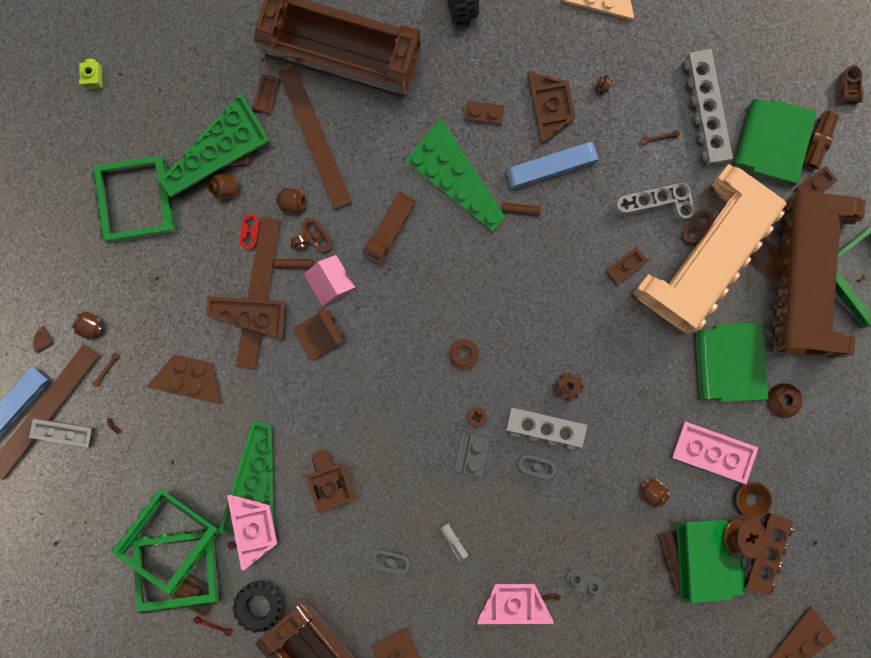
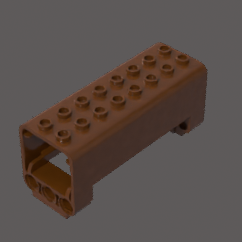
M264 0L254 36V42L262 53L402 95L407 93L421 47L420 30L401 25V28L309 0Z
M796 192L785 201L786 206L783 209L785 212L784 221L781 223L783 236L779 243L781 258L778 260V270H780V274L776 281L778 296L775 298V308H777V311L773 318L775 334H773L771 341L772 346H774V352L827 358H844L854 355L855 337L844 335L845 333L832 332L840 225H855L857 221H862L865 214L866 200L853 196Z
M304 599L255 643L266 658H356L307 599Z

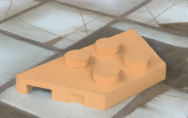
M563 0V3L628 20H633L634 17L630 0Z

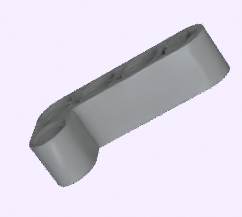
M684 183L620 197L615 205L616 213L621 216L672 205L676 219L681 222L689 220L695 212L690 189ZM676 190H682L684 192V197H678L676 195ZM657 194H663L666 197V201H659ZM639 198H645L647 205L642 206L639 203ZM623 202L625 205H629L626 210L625 207H621ZM680 208H686L689 215H682Z

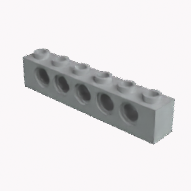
M712 49L690 52L684 60L686 71H689L690 76L688 78L689 89H692L693 96H691L692 106L696 108L697 113L695 114V123L699 125L700 129L698 139L703 144L704 149L702 150V159L704 162L706 161L707 167L729 163L733 156ZM696 69H702L705 75H699ZM700 87L707 88L708 93H702ZM703 105H709L712 111H705ZM707 123H712L715 126V130L708 129ZM710 141L717 142L719 147L717 149L713 148L710 145Z

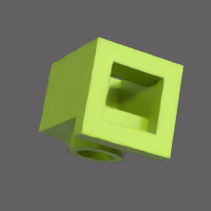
M85 59L84 63H79L80 86L83 89L102 88V66L100 63L96 62L95 59Z

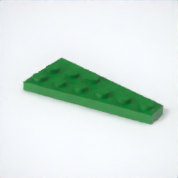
M241 91L233 102L224 109L223 113L199 136L192 147L184 153L182 158L160 179L170 198L270 142Z
M440 118L408 156L405 163L493 233L505 219V216Z
M252 421L230 495L270 505L274 523L272 426ZM227 502L219 531L221 534L235 537L229 503Z

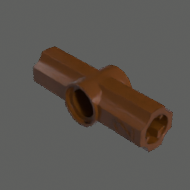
M824 111L822 113L817 129L814 130L809 140L810 146L803 163L806 167L817 170L820 168L824 155L829 150L834 138L833 132L839 120V116L831 111Z
M674 530L660 534L659 537L665 554L664 561L667 570L671 573L676 592H680L677 533Z

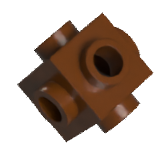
M570 372L560 375V379L556 381L557 385H554L557 396H560L561 400L567 398V401L577 399L578 394L582 393L581 389L584 388L581 378H577L576 374L571 376ZM567 383L573 384L572 390L567 389Z

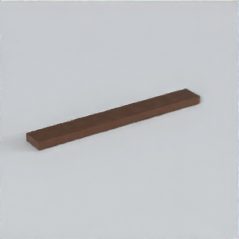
M294 65L279 71V77L334 210L351 204L352 201L296 66Z
M261 217L247 299L268 300L281 220ZM242 327L236 367L256 370L262 333Z
M84 344L1 449V479H5L35 441V439L29 438L33 418L50 421L100 357Z

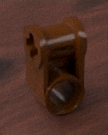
M853 65L844 70L840 75V102L856 101L857 103H862L864 94L862 71L858 66ZM848 72L854 75V80L848 77Z

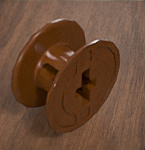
M733 519L725 528L724 544L727 551L733 557L741 558L746 556L751 559L757 558L765 549L766 532L758 520L747 519L744 521L742 519Z

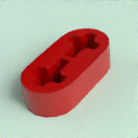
M248 214L242 220L239 243L247 251L253 250L257 246L260 220L254 214ZM253 218L256 225H252V229L249 231L247 221ZM248 234H251L250 239L253 243H249V246H246V243L243 241L248 239Z

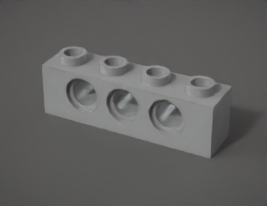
M516 408L510 409L506 431L510 432V436L520 438L521 435L529 436L528 440L539 442L540 439L547 440L549 445L558 446L559 443L565 444L566 449L577 451V448H583L587 430L586 424ZM524 420H529L532 423L530 431H525L522 428ZM547 424L550 426L551 432L549 435L541 433L542 425ZM562 429H567L570 433L567 440L560 437Z

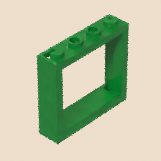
M163 156L94 166L92 179L97 186L94 194L96 202H99L97 216L102 223V228L99 231L101 239H104L108 244L176 233L171 198L160 181L167 173L166 160ZM155 165L164 225L111 234L103 173Z
M871 226L865 228L838 250V259L866 236L871 240ZM837 271L836 294L863 328L870 327V312Z
M160 489L154 496H151L150 504L147 508L144 507L139 512L137 521L134 524H130L126 529L125 537L116 542L117 545L114 547L112 554L172 597L220 531ZM164 501L170 503L207 530L166 585L124 555Z
M198 529L196 533L191 534L188 531L177 532L175 536L160 534L158 538L152 539L149 536L139 537L138 540L133 542V560L142 567V547L200 540L207 530ZM214 541L206 549L209 595L144 603L143 576L134 570L136 612L146 614L219 604Z

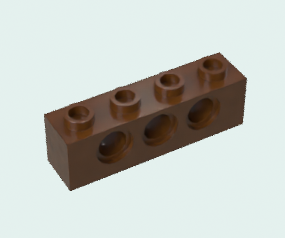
M772 513L766 514L763 522L766 532L765 549L760 556L751 559L744 580V587L768 596L770 592L774 591L776 585L774 579L781 570L782 563L780 561L782 555H785L788 549L786 542L788 536L791 537L794 530L792 520ZM777 530L780 537L777 541H774L772 533ZM769 549L774 553L773 558L770 560L766 558V552ZM762 568H766L768 572L765 578H761L759 574Z

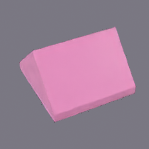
M336 255L317 262L304 273L306 280L322 307L355 288Z

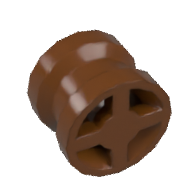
M478 407L471 409L467 415V421L473 427L482 426L487 419L485 411Z

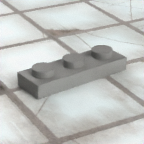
M33 418L29 438L88 448L92 428Z

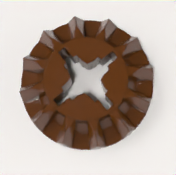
M459 339L450 346L448 357L454 367L469 369L476 364L479 351L472 341ZM461 346H462V349H464L465 352H467V351L470 352V351H471V353H469V354L466 356V358H467L466 361H467V362H465V360H463L462 357H460V358H459V357H457V358L455 357V356H458V354L461 353V352H460V350H461L460 347H461Z

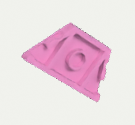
M228 495L241 570H245L277 545L271 508L267 504Z
M534 583L495 584L478 618V624H553V619Z

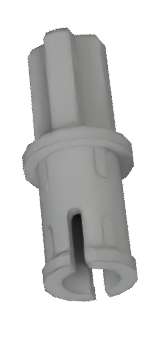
M449 523L440 528L439 531L448 544L446 546L451 548L457 560L462 561L467 558L468 554L460 543V538H457Z

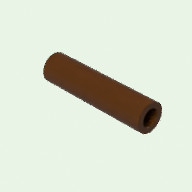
M503 202L502 212L540 216L541 206Z
M274 259V268H311L313 266V259Z

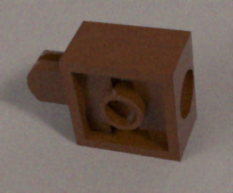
M319 450L315 452L312 456V462L316 472L305 476L317 512L319 513L356 500L344 463L333 465L331 456L327 451Z

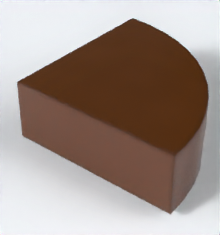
M43 326L37 330L34 337L33 348L35 353L53 344L52 339Z

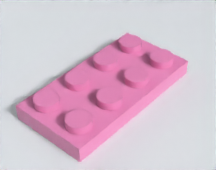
M685 421L672 458L747 484L758 447Z

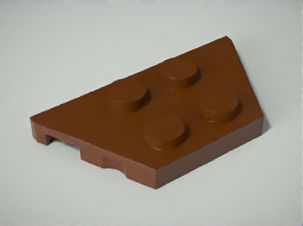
M528 71L541 143H543L575 120L574 106L568 81Z
M174 354L148 384V388L221 404L213 363Z

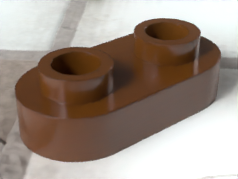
M701 209L694 215L683 231L685 242L696 244L703 238L714 221V216L709 210ZM700 217H704L706 222L702 223ZM689 232H693L695 238H691Z
M307 218L304 220L301 229L311 245L320 253L328 252L332 247L330 236L316 219ZM314 226L315 230L310 232L308 231V227ZM320 241H326L324 247H321L319 243Z

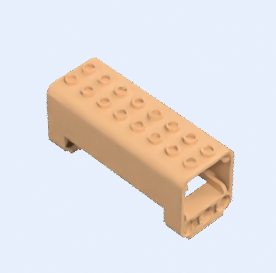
M729 164L720 172L711 185L715 192L720 195L719 198L727 204L668 284L664 280L660 281L648 274L633 292L643 304L686 334H690L693 331L697 332L706 323L704 318L714 312L718 306L715 303L723 299L729 291L727 286H730L740 276L738 271L747 266L751 260L749 256L757 252L762 245L761 240L765 236L767 237L774 227L771 225L779 221L785 213L783 209L786 206V202L740 168L732 167Z

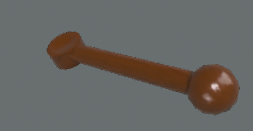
M674 130L673 133L656 137H643L641 143L647 145L651 141L672 136L679 137L680 132Z
M117 353L112 354V359L107 364L105 369L102 371L98 379L92 382V385L94 387H99L101 385L100 381L102 380L106 372L109 370L113 362L119 359V355Z

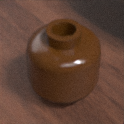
M216 174L212 177L211 182H209L208 189L216 199H229L237 193L238 182L231 174Z
M284 188L277 195L276 203L282 212L297 214L304 209L306 197L299 189Z
M84 311L81 314H77L72 328H74L76 335L90 340L94 335H99L102 325L99 324L100 318Z
M652 479L650 482L646 480L640 488L642 491L641 499L654 508L662 507L670 497L668 493L669 488L657 479Z

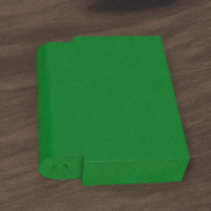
M760 99L751 100L734 166L750 171L749 175L794 187L799 181L817 111L774 99L771 102Z
M762 322L715 325L712 327L713 329H702L695 332L700 400L718 399V403L768 400Z
M727 520L676 522L681 602L700 603L732 600V596L745 594L743 557H733L727 551L724 544V532L729 523Z

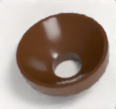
M777 384L768 392L767 406L775 416L789 418L797 414L801 409L802 395L791 384ZM785 394L792 397L793 401L789 406L784 405L782 402V397Z
M747 483L737 493V507L748 517H762L772 507L771 492L761 483ZM750 494H754L757 497V503L753 506L748 505L746 501L747 496Z

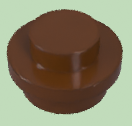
M606 74L598 79L596 84L598 92L607 93L613 80L610 79L609 75Z
M298 235L291 239L290 246L292 249H296V251L303 250L307 247L306 245L309 243V240L305 235Z

